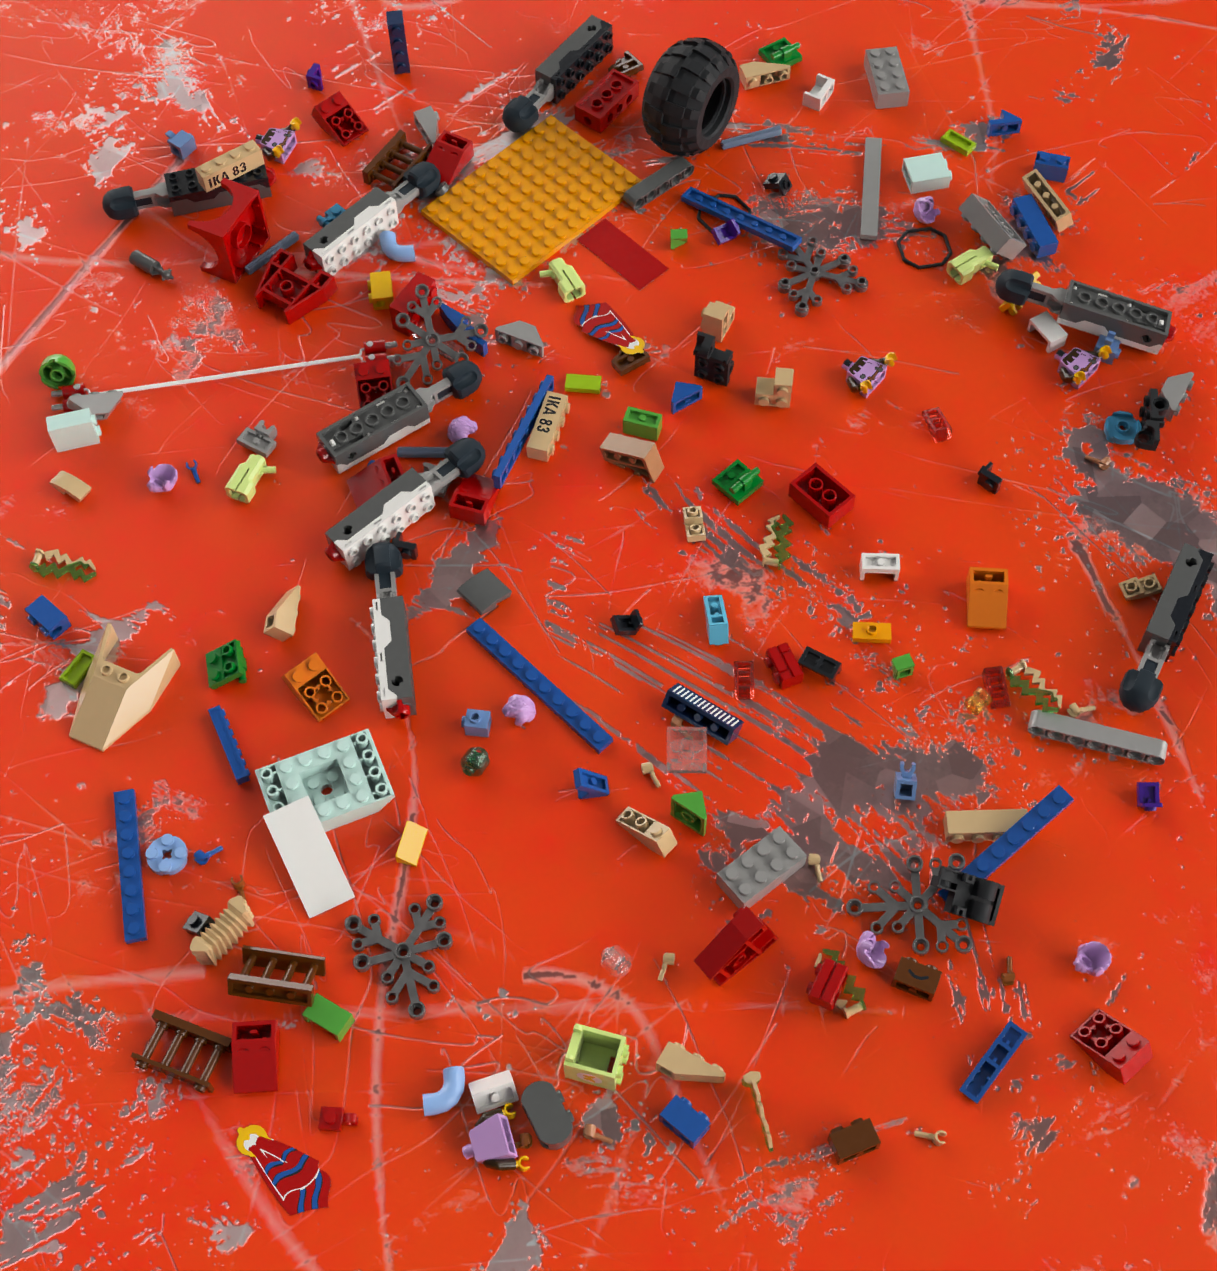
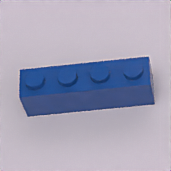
M1028 194L1013 198L1010 213L1014 216L1018 228L1023 232L1024 239L1028 241L1031 252H1034L1036 258L1055 254L1059 242L1033 195Z

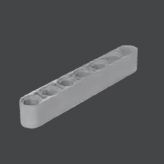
M1043 710L1031 711L1028 724V732L1036 736L1153 765L1165 763L1168 744L1161 739Z

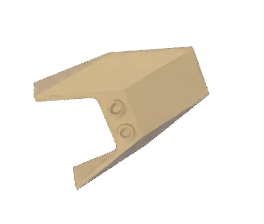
M109 622L83 682L69 733L70 738L102 752L152 710L181 665L175 650L172 648L141 673H134L105 661L119 639L112 624Z

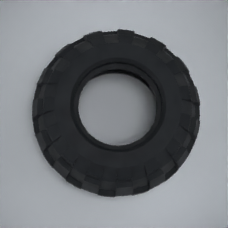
M694 37L676 42L659 58L647 82L642 102L644 127L647 134L651 136V141L661 150L670 154L689 157V155L694 156L709 149L724 132L734 111L740 84L738 68L735 60L732 58V54L723 46L710 39Z

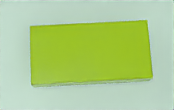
M949 129L940 139L941 143L966 157L977 145V143L952 129Z
M566 374L565 391L600 394L602 376Z
M82 649L59 677V680L76 690L85 679L94 655Z

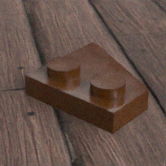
M627 50L624 52V57L622 59L619 58L608 69L610 72L614 68L627 76H631L644 70V66Z
M620 349L619 354L613 358L611 363L612 367L623 376L650 362L651 359L645 350L644 353L626 354Z

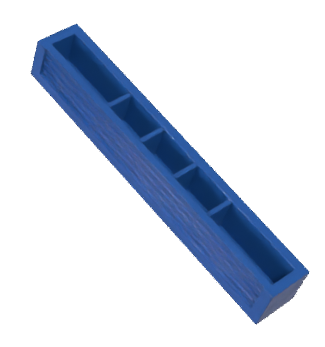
M220 705L208 709L238 785L250 781L249 776L251 774L248 768L245 769L246 762L244 758L241 759L240 757L242 752L240 748L237 749L236 747L238 743L236 738L233 739L232 737L234 733L232 728L229 729L228 727L230 723L228 718L225 719L224 717L226 716L224 708L221 709Z

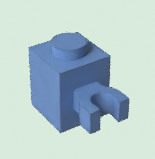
M171 130L165 133L169 137L167 142L170 145L171 152L184 160L197 149L195 138L192 134L183 130L176 135Z
M1109 330L1107 336L1100 334L1094 351L1100 350L1102 346L1109 345L1112 353L1109 354L1108 359L1104 360L1101 358L1100 361L1112 365L1114 358L1118 359L1122 349H1119L1121 341L1114 339L1116 332Z
M900 761L901 772H895L894 798L915 801L917 777L914 772L916 770V763L911 762V768L906 770L904 769V762Z

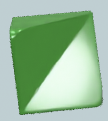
M670 229L671 249L687 243V229Z
M909 653L892 659L894 680L913 674L915 664Z

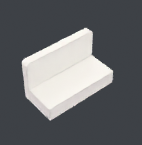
M510 1070L468 1083L477 1114L519 1100Z

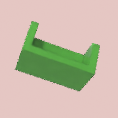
M628 406L623 418V433L657 441L662 429V414Z
M318 993L314 996L312 1007H307L302 1013L306 1022L312 1021L329 1031L339 1042H341L355 1021L351 1013Z

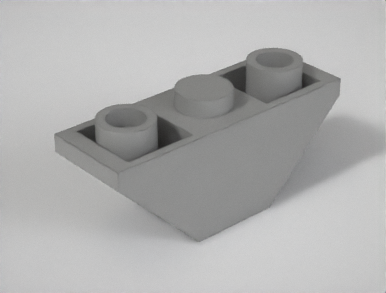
M519 320L496 327V341L543 358V342L536 326Z
M1193 372L1168 377L1161 389L1159 396L1169 401V408L1165 417L1170 422L1174 415L1178 416L1182 407L1179 404H1184L1188 396L1186 391H1190L1195 382L1192 380Z
M109 390L106 393L91 392L87 395L77 393L69 396L66 404L73 411L89 408L91 414H95L97 420H104L110 416L121 401L123 391Z

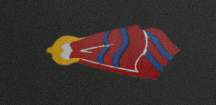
M606 302L592 305H577L573 321L582 327V332L617 345L626 354L644 353V340L635 337L621 317Z
M250 1125L246 1128L239 1127L237 1129L239 1133L237 1138L238 1150L242 1154L251 1157L263 1180L290 1216L308 1210L329 1208L328 1195L331 1179L325 1171L318 1168V1160L291 1146L269 1138L266 1131L259 1125Z

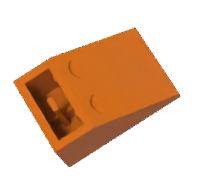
M969 567L966 577L968 628L1006 630L1009 586L1008 569Z
M316 652L281 677L292 693L318 722L350 700Z

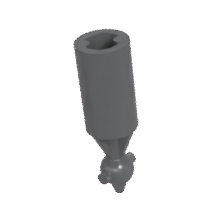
M134 250L129 258L131 264L150 275H161L162 281L174 279L171 274L172 270H164L157 260L139 250Z

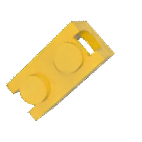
M390 271L370 273V280H367L368 291L371 290V293H368L369 303H373L374 310L389 309V305L394 301Z

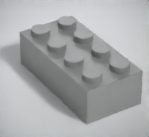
M897 46L866 49L864 68L876 109L908 106L910 90Z
M972 193L958 208L962 212V218L972 224L970 227L981 235L980 239L985 244H989V249L994 255L997 256L999 254L1004 259L1009 258L1013 260L1026 247L1027 244L989 200Z
M779 826L719 871L716 883L738 908H745L746 906L750 908L801 869L806 863L807 855Z

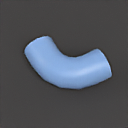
M383 231L379 234L381 249L389 259L397 262L416 261L413 244L399 245L396 242V234L393 231Z
M452 1066L443 1069L442 1088L435 1093L422 1094L424 1116H433L447 1112L458 1103L464 1092V1067Z

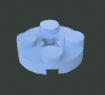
M164 834L162 837L157 838L145 852L147 863L151 870L162 876L163 874H177L186 866L188 861V849L185 843L180 838L171 834ZM171 852V858L162 859L164 853Z

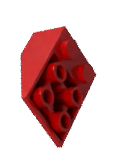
M340 91L314 106L311 113L318 125L343 147L369 131L368 127Z
M446 130L438 137L426 162L432 163L438 168L441 175L440 183L445 181L450 186L474 156L473 141Z
M389 359L353 364L360 408L394 390Z
M396 453L377 459L347 480L357 508L404 474Z
M476 474L471 475L469 478H464L455 489L449 502L450 518L485 526L500 492V489L494 488L493 479Z
M1099 1008L1070 1035V1038L1108 1075L1123 1085L1153 1058L1149 1040Z
M276 1020L232 1022L231 1048L234 1094L278 1091L280 1027Z

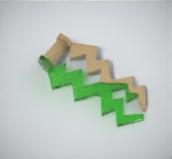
M785 514L782 515V518L786 523L782 525L776 522L780 519V515L767 521L769 524L765 528L771 535L763 538L764 544L758 545L763 558L762 567L764 565L778 567V570H780L781 563L791 557V554L785 549L790 547L792 543L783 536L792 533V530L788 527L794 525V522ZM777 539L781 544L775 546L772 540ZM774 546V549L778 552L775 554V557L778 559L769 558L768 556H771L772 553L767 549Z
M36 548L34 558L29 565L32 571L38 572L43 578L53 572L58 579L69 572L74 581L80 576L85 583L97 575L96 572H92L85 576L82 568L77 571L75 569L81 565L84 570L90 567L93 571H96L91 559L85 561L82 556L72 562L67 553L60 556L59 549L44 552ZM44 557L46 561L55 557L58 565L64 561L66 562V566L58 569L55 562L46 567L45 563L41 566L39 564Z
M1023 659L1016 666L1006 669V678L1010 681V687H1022L1021 696L1035 695V705H1043L1042 712H1059L1063 695H1057L1058 689H1045V678H1039L1041 671L1027 667ZM1022 671L1024 676H1033L1032 685H1039V687L1029 688L1030 680H1020L1021 676L1014 675ZM1051 695L1050 702L1057 701L1058 708L1048 707L1049 698H1043V696Z
M823 949V953L833 956L831 960H834L836 963L845 964V961H837L840 951ZM819 953L814 968L817 967L818 963H821L822 953ZM853 975L848 976L843 993L854 994L851 1000L859 1001V1003L846 1008L848 1000L838 999L835 1007L843 1011L846 1019L862 1010H866L864 1003L866 988L853 987L856 976Z
M750 1071L743 1076L741 1080L742 1085L749 1087L751 1090L756 1113L761 1122L765 1144L769 1152H772V1137L769 1132V1125L765 1119L764 1108L757 1086L761 1079V1074L757 1071Z

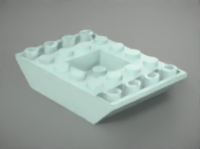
M369 728L254 770L269 813L305 796H309L325 832L375 814L395 797ZM330 787L333 789L328 795L322 794L324 788Z

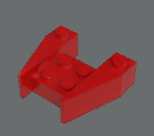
M280 248L269 260L254 296L259 309L268 300L285 309L283 312L287 324L290 325L328 301L338 288L334 276L321 269L311 281L294 273L298 268L294 255Z
M747 906L739 908L733 914L734 918L694 959V962L710 980L714 979L719 986L750 964L779 939L768 925Z

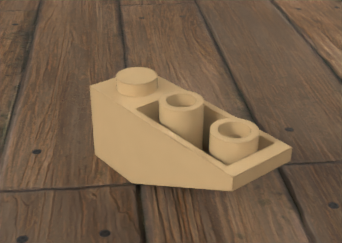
M754 61L739 66V78L745 90L790 79V65Z
M297 585L287 591L269 612L265 620L264 634L282 642L294 635L296 631L295 622L298 616V603L301 598V586Z
M629 806L615 820L616 823L647 848L663 857H666L678 844L668 826Z
M668 1041L656 1062V1070L674 1080L724 1083L726 1073L723 1072L724 1069L714 1063L712 1065L704 1061V1057L697 1053L691 1054L678 1042L672 1043Z

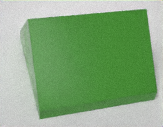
M702 791L673 795L671 797L670 815L704 837L706 834L707 814Z

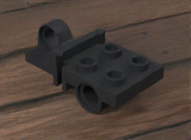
M698 331L697 343L693 351V355H695L694 376L727 386L734 366V361L732 360L733 351L716 349L715 336Z
M1150 388L1148 396L1145 395L1144 406L1140 407L1139 417H1142V428L1136 434L1134 444L1139 449L1156 451L1160 441L1159 429L1164 427V417L1169 408V401L1164 397L1158 396V389Z
M941 866L938 876H932L930 885L949 890L943 911L994 926L1005 886Z

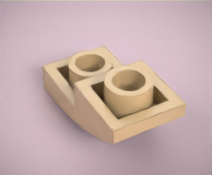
M62 470L49 482L50 485L63 495L67 493L79 503L92 489L82 480Z
M701 506L683 507L687 542L706 541Z
M1155 573L1140 579L1134 577L1119 583V587L1126 600L1145 598L1162 592V587Z

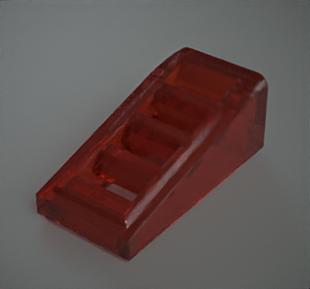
M939 407L922 411L923 418L935 443L952 438V428Z
M734 661L736 700L754 699L753 661ZM750 669V671H738V670Z
M1003 667L984 668L981 676L991 709L1010 707L1011 703ZM1003 697V700L994 701V698Z

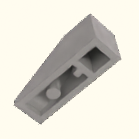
M428 106L413 112L419 132L426 143L432 144L433 148L435 141L438 139V121L440 118L437 111L434 112L433 108Z

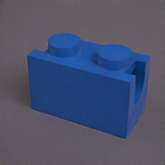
M1038 151L1033 170L1037 169L1046 180L1064 183L1071 157Z
M43 595L25 608V611L29 614L26 619L33 626L37 625L39 631L45 637L49 635L55 640L72 626L67 616Z
M675 1095L659 1114V1121L692 1149L710 1129L709 1125L711 1123L708 1116L702 1111L697 1112L694 1110L692 1103L685 1097L680 1098L678 1095Z

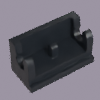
M808 646L798 661L800 666L806 667L830 679L832 682H835L836 675L840 674L842 670V663Z

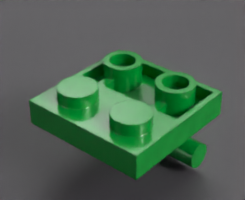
M785 37L760 48L758 54L766 63L792 66L802 61V55L797 51L800 48L799 42L791 44Z
M737 459L712 479V485L738 506L763 485L764 480L758 476L760 473L758 467L750 470Z
M234 639L205 654L209 688L215 690L236 678H239V683L241 684L247 682L246 658H244L240 641Z

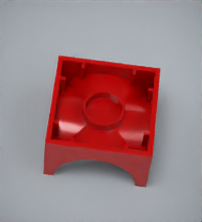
M223 178L220 181L221 187L226 189L233 198L230 209L217 219L211 221L190 220L187 226L189 230L202 236L213 247L218 256V260L215 262H203L200 266L201 271L236 284L245 273L244 266L256 258L271 237L259 190Z

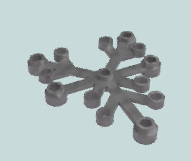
M816 237L808 238L805 253L800 246L794 250L797 255L789 254L786 249L778 251V258L780 260H789L786 264L787 271L803 273L791 279L782 278L778 282V291L783 294L789 293L788 299L790 301H796L802 297L801 301L795 305V314L798 317L808 315L809 306L807 303L809 298L813 306L819 307L822 305V297L816 295L812 290L815 281L820 280V278L836 281L841 288V292L846 295L851 293L852 285H854L855 291L860 293L865 292L868 288V281L865 277L850 278L857 275L858 267L850 265L851 258L848 254H841L837 260L821 266L822 260L826 257V250L818 248L813 265L810 259L814 248L817 247L818 240ZM797 263L804 264L805 267H804V266L797 265ZM836 267L840 269L848 268L847 271L840 274L826 272ZM808 279L805 288L798 291L795 289L791 290L792 285Z
M425 284L417 285L415 295L420 299L421 307L415 301H410L407 304V310L411 313L415 312L424 318L427 332L410 322V318L406 313H399L396 316L398 327H406L422 338L404 340L402 344L403 349L410 351L414 347L424 346L420 352L404 355L395 354L393 356V363L397 366L403 362L414 360L406 374L397 378V388L400 386L401 381L410 383V379L420 364L423 372V383L430 385L433 382L426 357L430 350L433 359L432 368L436 371L441 370L443 365L439 358L438 349L453 358L455 363L459 362L458 359L461 357L469 361L466 353H457L442 342L457 340L466 346L469 352H473L477 346L476 342L467 338L473 336L477 338L486 337L488 327L483 323H479L474 329L465 330L471 325V318L464 316L454 333L439 335L433 330L431 316L442 305V299L435 296L432 298L430 306H428V286ZM419 290H424L425 294L420 295ZM437 299L440 301V304L435 305L433 301ZM414 304L416 308L412 310L409 308V305ZM401 318L406 320L404 324L399 322ZM468 319L469 324L465 325L463 320ZM478 329H483L484 333L479 334L477 331ZM434 338L435 343L431 344L429 339ZM408 342L411 344V347L406 348L404 344ZM473 343L475 347L470 349L468 344ZM400 357L401 362H395V358ZM439 362L441 366L436 368L434 363ZM428 376L431 378V381L425 382L424 378Z
M954 853L949 857L947 868L961 871L964 868L965 858L963 855ZM917 855L910 856L906 861V867L911 872L912 894L903 888L898 880H892L889 883L890 892L897 893L906 902L896 901L880 887L879 882L871 881L868 884V891L879 896L885 903H862L854 898L850 899L846 904V911L852 917H857L862 912L886 911L878 921L871 924V932L874 935L882 934L883 927L898 911H906L899 920L893 922L892 931L898 935L902 934L905 925L914 917L916 939L913 941L912 949L917 955L927 954L930 947L928 940L924 938L923 916L936 927L937 952L943 954L948 951L949 945L946 941V936L955 943V948L959 953L966 954L972 949V940L968 936H959L952 930L966 931L968 921L965 918L942 921L928 909L927 901L941 888L930 885L921 895L919 872L923 868V860ZM932 858L929 862L932 876H938L940 867L942 866L939 858ZM953 861H959L960 866H954ZM915 862L919 866L914 869L911 867V864ZM932 862H938L939 867H933ZM896 883L899 885V888L894 890L891 888V885ZM875 884L878 886V889L873 891L870 886ZM920 903L922 907L915 909L914 904ZM857 906L859 909L857 912H853L851 907ZM964 922L966 926L964 928H960L958 926V923ZM896 924L902 926L900 931L894 929ZM879 925L881 930L876 932L873 930V927ZM965 942L968 947L962 949L959 944ZM944 943L946 949L941 950L938 948V945ZM923 944L925 949L920 951L917 949V945Z
M431 894L427 897V909L422 917L420 915L422 910L418 903H412L409 906V914L413 918L415 927L407 940L399 944L382 936L380 928L381 919L378 914H371L368 917V923L372 930L363 926L361 919L356 915H351L345 920V927L349 933H359L366 937L363 939L356 938L352 941V948L355 952H362L365 947L376 944L390 950V952L372 957L364 953L356 955L353 959V965L358 972H366L370 966L393 960L387 971L381 975L382 983L389 986L393 984L394 975L402 964L403 972L392 990L386 993L385 998L389 1005L397 1004L399 1001L398 995L405 984H407L411 1001L408 1012L414 1020H420L426 1014L424 1004L419 1001L415 981L427 987L431 994L439 992L440 984L437 980H431L413 970L410 962L423 968L425 974H432L435 971L434 962L425 960L416 954L437 948L448 950L453 944L451 934L443 931L437 934L435 940L414 945L422 932L432 929L442 931L446 928V920L441 916L429 921L435 912L443 908L442 897L438 894ZM434 902L439 903L437 907L431 906ZM413 908H418V909H419V910H418L417 912H415V913L411 912V910H412ZM372 919H378L376 923H371ZM438 921L444 922L442 926H437L436 923ZM352 924L358 925L355 929H352L350 927ZM443 940L448 941L446 945L441 944ZM356 943H362V946L359 947V948H356V947H355V944H356ZM402 951H407V955L401 956L400 953ZM361 962H366L364 967L359 966ZM429 964L433 966L430 970L425 969ZM386 976H391L389 981L384 980ZM436 984L437 988L432 990L430 986ZM391 995L396 996L393 1001L388 1000ZM416 1009L421 1010V1013L419 1015L414 1014V1011Z

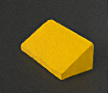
M411 821L406 822L395 856L398 863L417 866L428 832L427 828Z

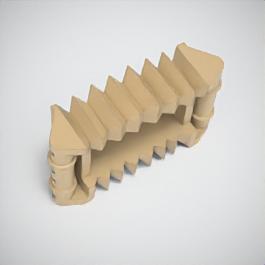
M242 896L231 898L227 903L228 909H223L224 914L219 913L220 918H215V924L209 923L211 929L205 927L206 933L200 932L201 937L195 936L192 939L190 950L196 957V960L202 965L217 966V959L222 960V954L228 955L227 949H233L232 943L238 944V937H243V931L248 932L247 926L253 927L255 925L253 922L254 915Z

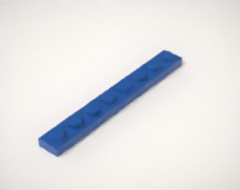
M690 187L681 196L682 202L725 222L734 218L739 228L790 252H793L802 243V237L693 187Z
M547 374L544 381L540 382L539 390L534 394L532 404L528 405L525 417L521 418L518 430L514 431L511 443L507 444L504 456L500 457L497 469H494L491 478L494 482V488L501 489L534 428L547 391L553 392L554 376Z
M1058 785L961 872L987 879L1074 802V799ZM941 889L937 894L946 903L949 890Z
M134 789L114 792L124 938L126 944L148 940L136 792Z

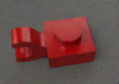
M321 1106L318 1129L321 1131L341 1132L342 1125L358 1126L359 1117H356V1113L344 1114L343 1107Z

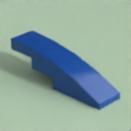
M444 303L439 307L440 316L454 333L460 325L462 317L465 315ZM468 319L463 320L465 325L469 324ZM470 325L465 330L474 329V327ZM476 336L468 337L467 339L476 342L475 352L485 357L488 353L487 341ZM473 343L468 344V347L471 349L475 347Z
M1009 1021L959 1091L978 1104L1028 1033L1012 1021Z

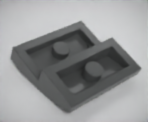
M488 568L471 577L457 589V593L480 615L495 609L497 603L509 598L512 593Z

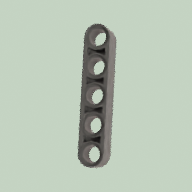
M680 156L628 189L623 195V200L634 210H638L688 178L693 173L694 166L683 156Z

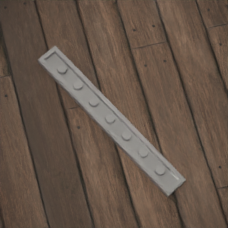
M866 137L860 239L877 240L882 138Z

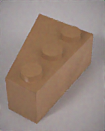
M610 432L599 447L604 460L623 469L628 467L635 471V475L643 474L649 477V481L652 483L657 480L665 468L656 444L652 441Z

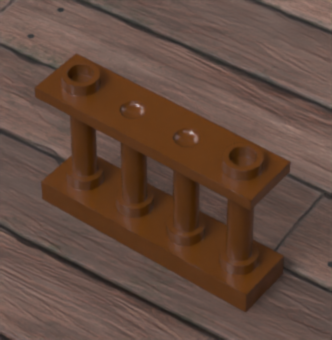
M399 130L362 170L364 183L370 185L377 179L392 186V190H394L404 182V173L422 161H427L432 150V144L429 143L423 150L408 143L405 132ZM405 148L418 154V156L413 160L399 152ZM393 159H397L409 166L403 170L390 164ZM387 169L400 176L393 180L380 173Z
M243 945L242 955L243 964L245 965L240 974H229L227 978L228 995L312 1007L314 1003V985L311 984L315 975L325 976L326 957ZM253 966L265 967L261 977L249 976ZM274 969L286 970L282 980L270 979ZM294 972L307 973L303 983L290 982Z
M155 1009L152 1018L157 1028L142 1056L134 1052L132 1053L131 1057L136 1062L135 1065L143 1070L150 1068L191 1084L193 1089L198 1092L205 1093V1091L213 1093L214 1088L208 1080L221 1054L225 1053V1051L232 1053L231 1038ZM168 1028L174 1030L176 1035L162 1062L159 1063L151 1060L150 1058L164 1031H167ZM189 1036L194 1038L195 1043L181 1070L169 1067L181 1042ZM207 1043L213 1046L214 1051L199 1079L189 1075V1072L202 1046H205Z

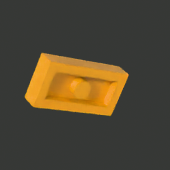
M852 623V642L891 644V623Z

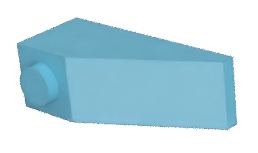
M722 595L703 596L709 645L728 644V620Z

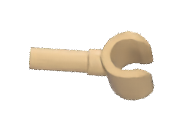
M1072 703L1069 705L1067 712L1071 717L1076 718L1081 713L1096 710V707L1093 705L1079 708L1076 703Z
M651 762L642 763L641 770L643 775L650 774L656 787H661L655 776L653 764Z
M809 854L808 865L815 866L818 883L823 882L820 871V856L818 854Z
M667 952L663 955L662 968L657 978L658 981L662 982L667 965H674V953Z
M915 1130L914 1136L932 1140L936 1146L946 1143L938 1139V1135H947L943 1130H939L935 1134Z

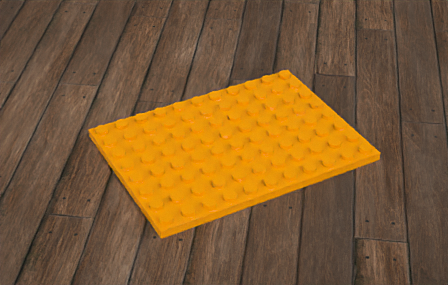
M550 115L450 188L444 195L439 196L421 210V215L506 281L514 285L624 201V193L642 180Z

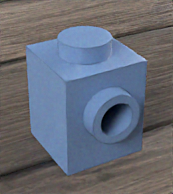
M467 709L466 716H462L461 722L465 735L489 738L492 722L491 711Z

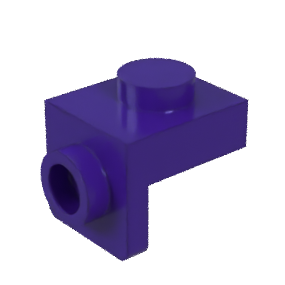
M314 63L308 69L306 79L308 88L322 91L324 88L320 64Z
M734 218L711 230L718 246L735 239L741 233L739 225L735 222Z
M1137 782V807H1144V811H1157V807H1163V803H1160L1159 782Z

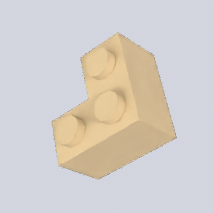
M717 300L715 303L710 301L701 312L703 320L700 328L702 332L715 336V341L721 343L735 318V307Z
M776 367L775 378L757 377L754 405L790 408L794 369Z

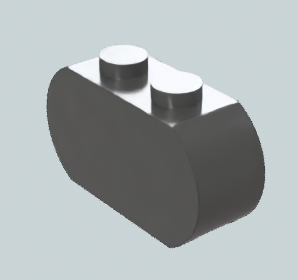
M537 1081L527 1086L521 1097L522 1108L541 1146L549 1150L561 1149L572 1138V1122L575 1121L570 1109L565 1110L562 1104L565 1100L560 1090L556 1091L551 1083Z

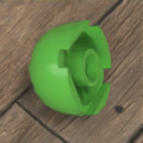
M53 354L43 360L39 369V375L45 385L58 389V386L73 385L76 377V368L72 360L67 356Z

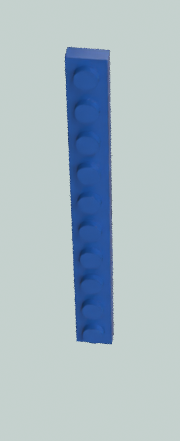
M478 618L466 628V632L598 754L613 742V738L482 618Z

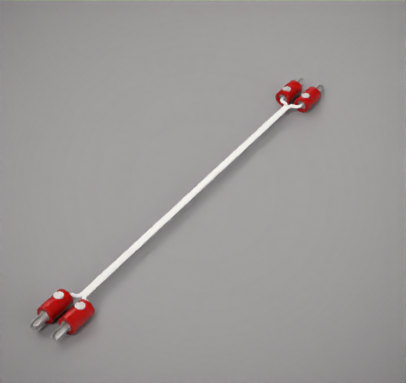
M384 339L363 342L364 348L360 349V353L356 355L116 390L127 393L360 359L361 362L389 359V362H391L394 355L387 356L386 349L394 348L398 345L397 341L385 343ZM363 350H365L366 361L361 357ZM84 383L62 386V390L51 391L52 397H64L62 404L51 405L52 411L64 410L65 413L72 412L73 410L68 408L66 404L69 396L77 393L86 395V391H88V394L91 393L90 390L85 387Z

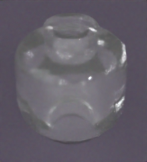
M613 945L603 950L601 966L613 977L624 976L630 971L632 959L623 948Z

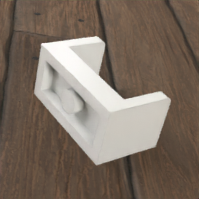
M818 73L815 86L810 93L807 91L803 93L802 105L820 111L834 92L835 79Z
M1047 311L1029 320L1027 330L1031 332L1036 329L1048 342L1047 353L1065 345L1068 334Z
M861 553L859 564L860 580H864L865 573L893 574L894 581H898L900 554Z

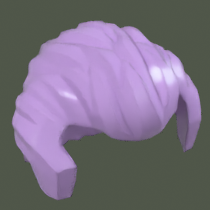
M931 196L917 199L913 209L916 219L924 224L934 222L935 217L940 215L941 211L938 208L933 209L934 199Z
M461 416L452 420L448 426V439L455 443L462 438H468L469 434L477 431V423L470 420L467 416Z
M159 464L154 469L151 466L147 472L150 480L146 486L150 492L154 493L171 491L178 480L177 469L170 464Z
M512 695L502 709L506 717L515 718L514 723L516 726H522L525 722H531L536 715L534 702L525 695Z
M864 931L856 946L857 957L867 967L880 969L886 964L887 956L884 953V949L889 948V944L884 940L876 941L873 932Z
M1091 941L1078 947L1077 957L1073 965L1078 972L1098 977L1110 966L1112 956L1107 946L1100 942Z

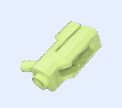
M982 246L976 250L969 249L950 260L946 271L959 285H962L971 280L973 274L981 269L988 267L997 271L999 265L992 262L993 253L990 249Z
M562 258L552 260L548 264L549 270L539 271L540 278L551 277L558 285V293L565 303L575 300L574 297L578 299L586 294L585 284L573 266L567 265Z
M250 454L246 462L239 464L225 486L227 496L235 500L239 499V501L246 504L250 503L256 493L255 486L264 473H276V466H267L263 456Z

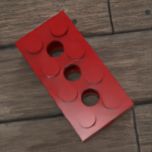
M613 68L574 105L575 120L601 134L639 96V81Z

